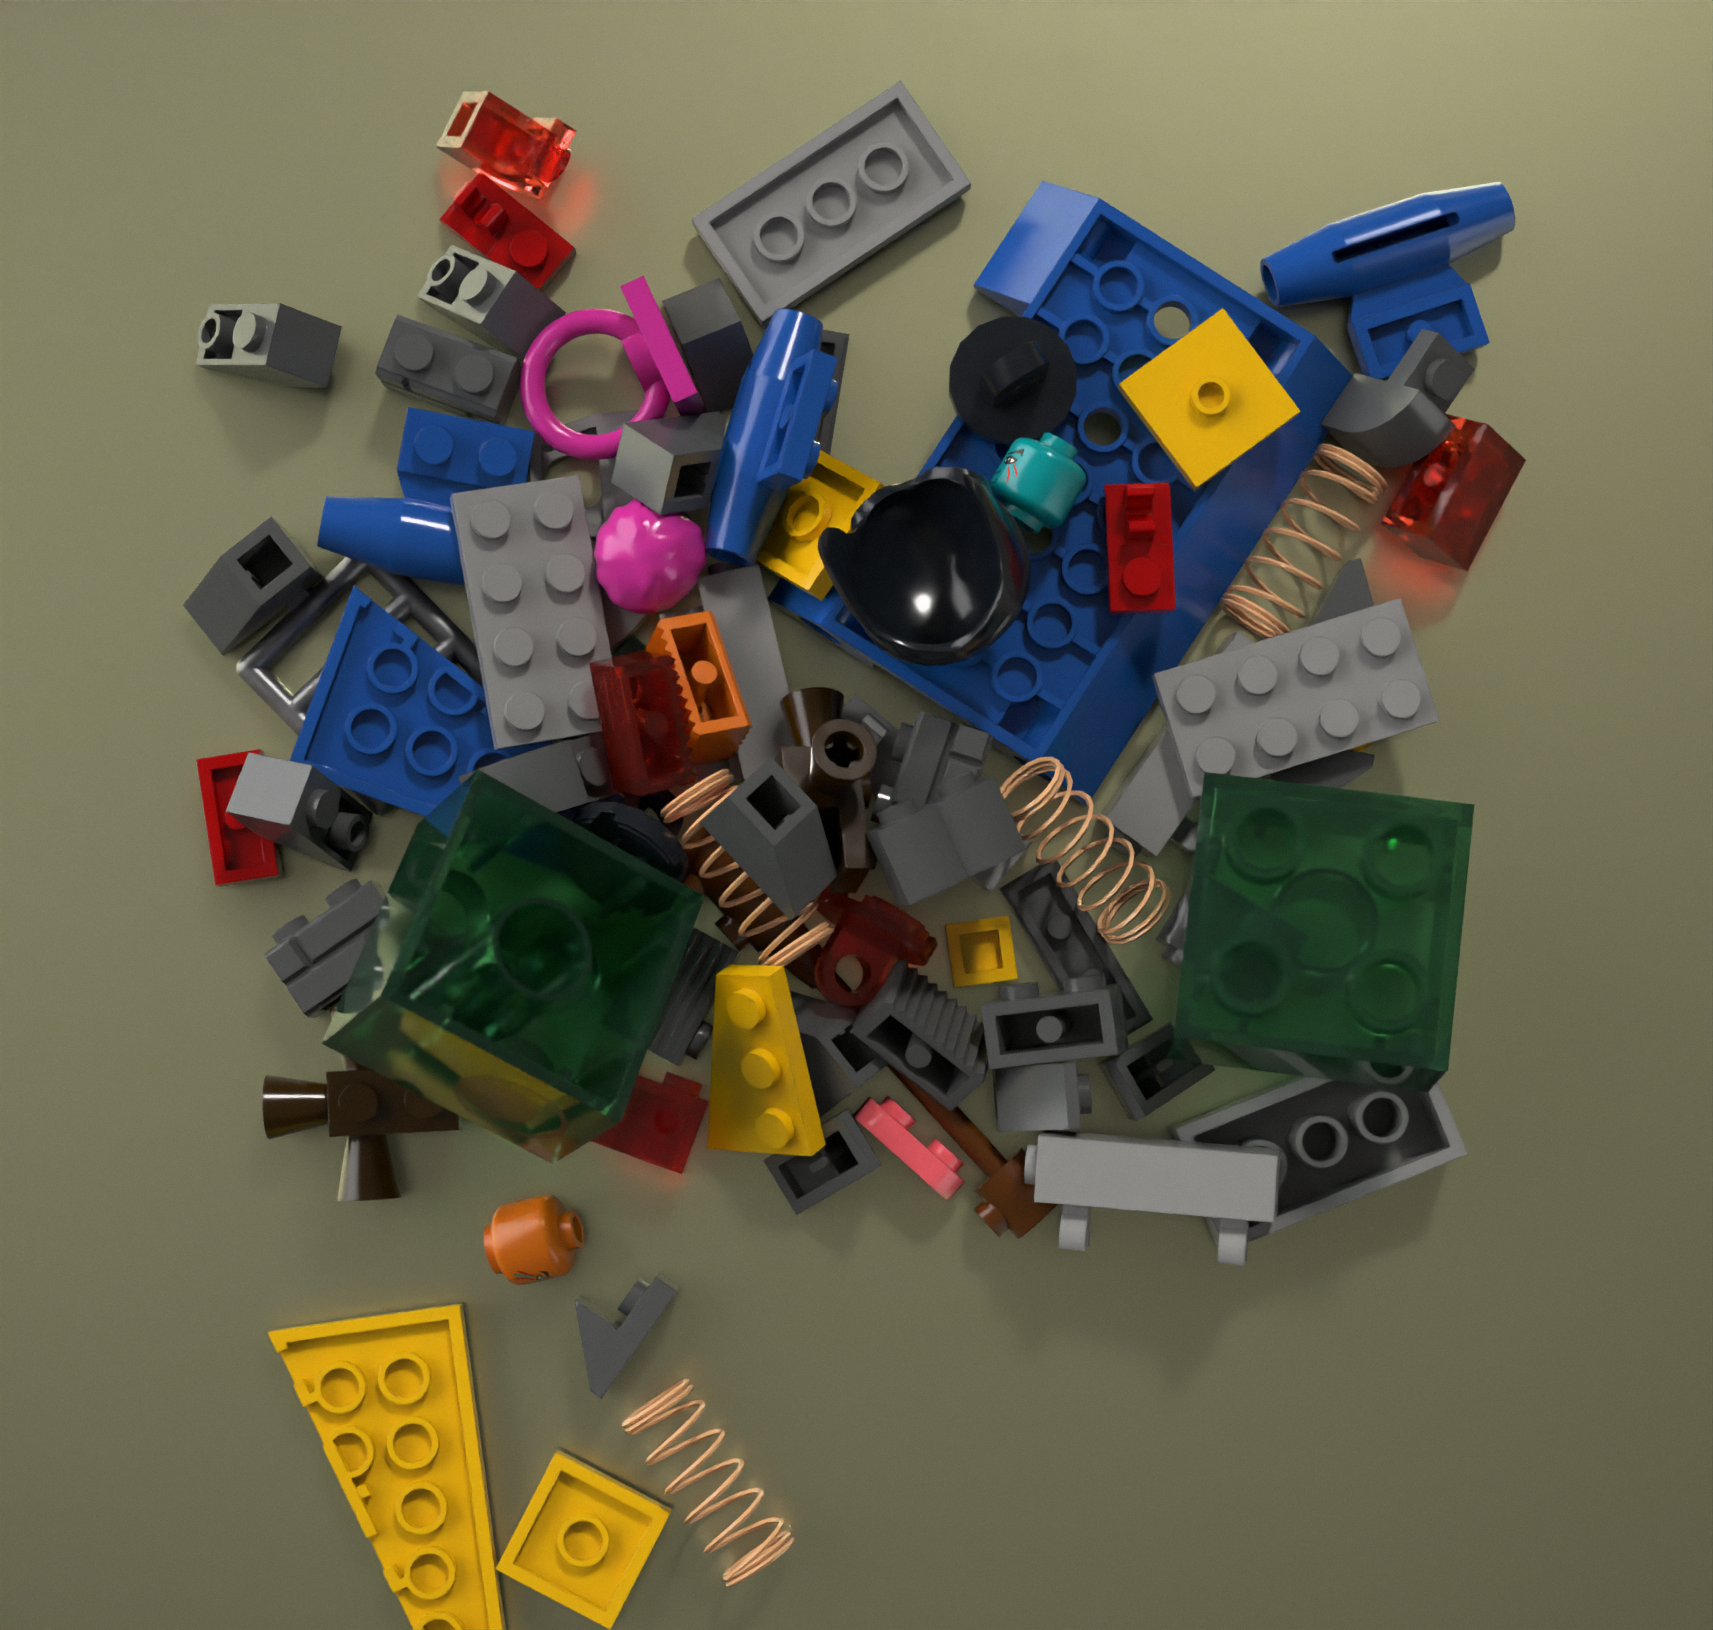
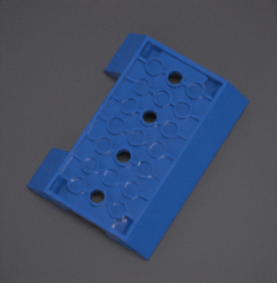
M1042 181L973 286L1017 316L1028 317L1050 327L1068 345L1077 367L1076 397L1066 420L1052 434L1070 443L1078 450L1073 461L1085 472L1086 483L1061 526L1049 528L1051 533V543L1043 551L1030 553V585L1018 617L999 640L972 659L944 666H922L903 662L877 646L847 608L834 585L825 598L820 601L785 579L780 578L767 600L872 669L875 665L879 666L968 725L993 735L991 746L1022 766L1040 757L1053 756L1059 759L1060 763L1064 765V769L1071 774L1073 780L1072 790L1083 791L1090 795L1092 799L1158 697L1151 676L1178 666L1219 603L1222 595L1243 566L1245 559L1256 546L1263 531L1267 529L1280 509V504L1287 498L1298 481L1300 473L1305 470L1313 458L1314 451L1317 450L1318 445L1322 444L1329 432L1320 424L1353 375L1315 335L1101 198ZM1165 307H1175L1186 314L1190 324L1188 333L1223 308L1300 410L1298 416L1195 491L1117 389L1119 383L1182 338L1169 339L1159 334L1156 330L1154 315ZM1095 413H1108L1118 421L1121 433L1117 441L1110 445L1101 446L1088 439L1084 431V422ZM956 416L917 477L924 471L934 467H960L984 476L991 484L993 476L1010 447L993 442L989 443L975 437ZM1169 482L1176 609L1173 613L1108 615L1103 486L1106 484ZM1055 771L1038 774V776L1050 783ZM1065 776L1059 789L1062 792L1067 791L1068 784ZM1070 796L1084 806H1087L1086 800L1080 796Z

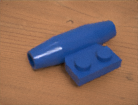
M1500 182L1426 192L1329 223L1262 258L1260 261V271L1263 285L1269 300L1275 307L1351 297L1348 325L1346 327L1362 375L1385 380L1391 376L1422 329L1440 333L1460 355L1482 348L1490 343L1470 283L1467 284L1449 264L1513 231L1515 228L1514 207L1508 191Z
M778 309L774 312L741 379L724 436L710 498L705 550L709 556L717 560L737 566H753L787 498L790 487L802 482L803 478L807 479L816 466L820 453V443L814 439L820 418L826 417L830 412L837 395L838 382L833 380L832 377L838 358L821 352L823 324L815 317L791 309Z
M408 407L397 465V474L405 498L326 496L317 547L392 574L465 587L458 539L449 497L452 493L526 483L535 431Z

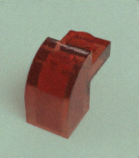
M464 91L436 148L473 171L484 173L491 180L530 197L542 199L550 183L561 176L569 163L571 151L568 147L576 130L558 118L528 117L489 91Z

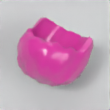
M633 499L627 505L616 507L608 520L599 528L594 548L597 581L603 586L610 600L624 610L647 615L675 607L696 584L700 572L705 568L707 557L702 529L693 522L686 512L660 515L637 499Z

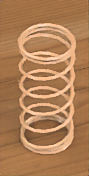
M1331 444L1318 445L1317 450L1314 451V457L1325 471L1313 469L1300 473L1301 487L1313 502L1293 498L1283 500L1280 504L1284 518L1295 531L1280 527L1267 528L1263 531L1262 535L1265 545L1279 561L1262 556H1252L1245 559L1244 564L1247 574L1261 590L1244 585L1228 586L1226 593L1222 595L1223 598L1219 600L1223 611L1232 619L1264 639L1291 631L1270 612L1244 597L1233 594V590L1244 591L1265 598L1280 605L1300 619L1305 618V613L1282 600L1271 591L1250 568L1252 561L1276 566L1296 575L1318 590L1324 589L1321 582L1300 571L1286 560L1272 545L1268 535L1275 532L1300 539L1311 544L1335 561L1342 560L1338 552L1308 535L1286 510L1287 505L1298 504L1310 507L1327 514L1348 530L1355 533L1360 532V527L1356 523L1324 505L1306 485L1305 477L1307 475H1315L1339 482L1357 496L1372 504L1378 503L1377 497L1382 496L1388 488L1385 479L1378 471L1342 448ZM1329 457L1349 466L1350 468L1364 476L1371 483H1368L1354 476L1350 472L1340 467Z
M1053 756L1040 757L1026 763L1016 770L1001 786L1000 791L1004 800L1007 799L1012 790L1024 781L1049 771H1055V774L1046 789L1035 800L1025 807L1010 813L1014 822H1019L1016 826L1019 834L1025 822L1032 815L1040 811L1048 803L1061 797L1064 798L1055 813L1040 828L1028 835H1020L1022 841L1033 839L1050 827L1065 809L1071 795H1078L1086 800L1088 814L1075 817L1052 831L1041 842L1036 851V862L1045 865L1057 861L1077 845L1086 833L1091 819H1099L1104 822L1109 831L1108 838L1094 841L1070 856L1061 866L1056 877V884L1058 887L1068 888L1084 881L1106 858L1112 842L1122 844L1127 848L1129 861L1114 864L1093 877L1081 890L1077 898V909L1090 911L1105 904L1126 882L1133 865L1140 866L1147 871L1149 879L1134 883L1120 892L1103 910L1097 921V932L1101 933L1105 941L1110 944H1126L1139 939L1149 932L1167 911L1171 898L1169 887L1162 880L1155 879L1150 865L1144 861H1134L1135 852L1129 841L1124 838H1113L1114 827L1111 819L1103 814H1092L1094 805L1091 796L1083 791L1072 790L1073 780L1071 774L1064 769V765L1060 763L1059 759ZM1065 776L1068 784L1067 791L1057 793ZM1085 820L1079 833L1061 852L1048 859L1041 858L1044 848L1056 835L1073 824ZM1106 843L1101 855L1087 871L1071 882H1062L1061 878L1065 870L1073 861L1090 849ZM1127 866L1122 878L1106 896L1092 905H1082L1084 895L1097 881L1118 868ZM1153 888L1161 889L1162 895L1159 903L1141 924L1123 934L1110 935V933H1115L1126 927L1139 915L1146 906ZM1147 890L1144 899L1135 911L1123 922L1109 929L1110 922L1117 911L1128 900Z
M722 769L698 782L661 810L660 817L664 818L663 823H671L716 802L683 834L680 840L683 849H693L715 841L712 835L701 840L685 844L687 839L701 825L700 822L739 787L734 785L720 792L732 782L733 775L729 774V769ZM720 846L703 863L699 876L701 878H713L740 866L737 862H734L715 871L705 873L715 859L725 851ZM744 871L723 892L719 899V907H733L760 896L764 892L759 888L747 895L725 902L727 897L749 877ZM768 897L746 918L740 926L738 934L741 937H750L789 919L783 915L757 928L745 931L751 922L773 903ZM809 903L798 914L804 913L762 952L758 959V965L786 966L834 932L835 927L830 926L831 922L825 921L765 960L785 938L817 910L819 903Z
M686 1378L671 1386L623 1420L621 1427L625 1428L626 1435H635L675 1414L699 1406L697 1411L672 1436L648 1456L645 1464L653 1465L699 1441L719 1435L711 1447L665 1489V1494H673L716 1471L739 1464L733 1474L712 1495L692 1511L684 1521L685 1524H691L738 1499L758 1493L757 1498L748 1509L704 1548V1553L709 1554L753 1530L772 1523H778L775 1530L762 1544L747 1553L724 1572L722 1581H726L727 1587H732L752 1577L779 1558L794 1544L795 1537L791 1536V1531L781 1532L784 1521L783 1518L777 1517L761 1520L731 1534L759 1506L764 1497V1489H747L709 1506L741 1474L745 1465L744 1459L734 1458L721 1462L686 1479L721 1445L725 1438V1430L714 1429L704 1432L666 1450L693 1425L705 1410V1401L694 1400L665 1412L693 1391L694 1384H690L691 1379Z

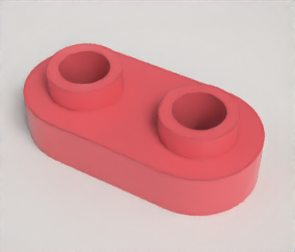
M888 1095L880 1104L876 1103L871 1097H868L852 1115L947 1201L965 1183L956 1174L964 1163L936 1138L926 1147L908 1130L916 1120Z

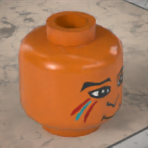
M549 1194L504 1203L493 1214L492 1223L485 1226L483 1234L485 1253L492 1270L496 1274H503L509 1282L516 1285H527L568 1274L574 1265L576 1250L583 1248L585 1242L583 1225L578 1213L574 1210L567 1212L563 1203L554 1195Z

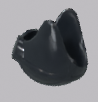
M934 467L924 471L917 478L901 484L888 485L877 490L861 504L852 516L851 533H845L839 528L827 527L818 540V553L833 585L847 608L862 625L864 631L886 653L911 664L944 666L967 661L986 650L999 640L1016 620L1029 590L1031 558L1027 541L1021 528L1006 507L995 498L989 481L972 470L960 467Z

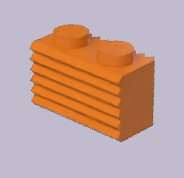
M704 611L660 619L639 661L646 664L643 672L650 676L647 684L654 687L651 695L658 699L655 707L662 710L658 718L665 721L662 729L669 733L666 741L673 744L670 752L677 756L674 764L683 768L729 759L737 755L735 751L740 749L739 746L743 744L742 740L746 739L745 735L749 733L748 729L752 728V724L714 613Z

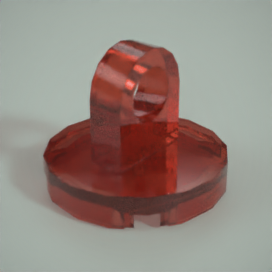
M829 884L819 893L815 903H819L817 911L835 925V928L821 951L814 969L815 983L820 993L829 1002L840 1006H855L872 1000L882 987L896 959L908 960L909 964L918 966L928 964L938 943L935 937L929 936L930 933L925 930V926L921 922L875 895L871 897L866 894L862 902L849 898V893H830ZM847 955L855 957L863 969V978L860 985L851 992L844 991L835 979L837 963Z

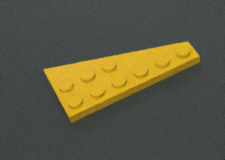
M463 1303L275 1329L267 1332L277 1353L280 1352L295 1383L293 1387L302 1406H306L324 1443L322 1447L366 1538L370 1539L384 1568L382 1572L392 1592L396 1593L413 1630H506L499 1573L496 1570L497 1558Z

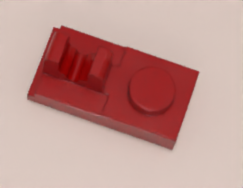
M479 172L472 181L468 180L452 198V205L439 219L443 225L482 257L517 271L542 293L576 254L574 246L484 173Z
M1169 482L1104 485L1108 615L1173 613L1176 605Z

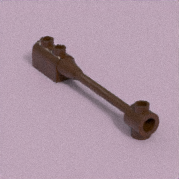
M702 827L685 844L701 840L711 834ZM715 840L697 848L684 849L688 856L689 875L682 889L696 904L701 902L706 896L723 914L714 924L739 952L749 943L758 953L760 951L763 952L802 915L800 914L791 921L787 920L750 937L739 936L738 931L742 923L768 896L764 893L733 907H719V899L723 892L744 870L738 867L713 878H701L699 871L703 863L721 845ZM724 851L707 868L705 873L715 871L736 861ZM748 877L727 897L725 902L747 895L760 887ZM771 903L751 922L745 931L757 928L785 914L774 903ZM802 923L768 957L773 956L788 944L807 933L809 929L806 925ZM817 944L784 966V969L810 988H816L828 1002L854 1009L858 1014L857 1010L861 1006L860 1002L862 1000L836 973L835 964L820 944ZM890 1064L886 1065L987 1176L974 1190L983 1200L974 1208V1211L999 1238L1008 1230L1017 1239L1021 1238L1058 1205L1034 1202L1035 1185L1025 1184L1024 1180L1026 1152L1023 1148L1018 1149L1006 1159L958 1106L952 1111H948Z

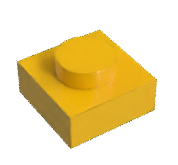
M1009 916L945 924L953 988L1018 979Z

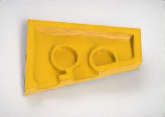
M730 964L716 974L707 1149L813 1156L826 1144L784 966Z

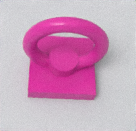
M644 275L620 286L634 318L608 309L592 308L571 312L545 327L534 339L525 355L519 381L523 410L535 432L547 444L561 453L585 460L615 458L623 428L621 427L616 431L600 435L583 434L564 425L554 415L548 404L545 394V376L550 361L562 346L580 336L605 334L621 340L645 392V397L639 411L629 422L664 418L670 397L680 416L707 413Z

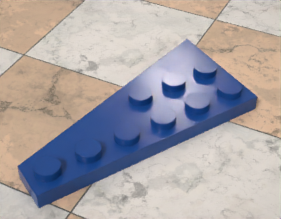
M353 585L290 761L313 765L338 786L477 835L458 777L499 761L555 743L550 741L495 751L483 686ZM617 794L596 802L618 803L623 796ZM589 804L485 836L484 838L571 868L568 860L572 854L568 847L563 849L562 837L577 811Z

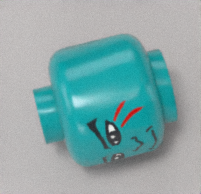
M1044 432L1040 441L1021 437L1012 443L993 476L990 486L995 498L1006 507L1020 527L1039 534L1042 527L1057 528L1061 526L1086 483L1085 472L1073 461L1078 450L1070 443L1048 432Z

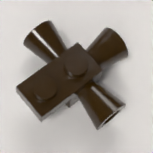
M826 687L800 689L787 694L780 701L794 746H781L774 760L818 808L837 873V877L830 883V893H856L869 871L874 870L877 865V858L865 834L867 832L865 810L868 809L871 800V780L868 772L876 762V743L865 727L855 721L842 719L844 695L840 691Z
M393 1004L328 1007L344 1071L326 1072L327 1084L266 1075L262 1093L263 1121L266 1136L270 1140L328 1125L329 1137L347 1136L336 1201H369L401 1198L386 1134L462 1130L461 1103L457 1100L453 1089L460 1079L459 1065L383 1069Z

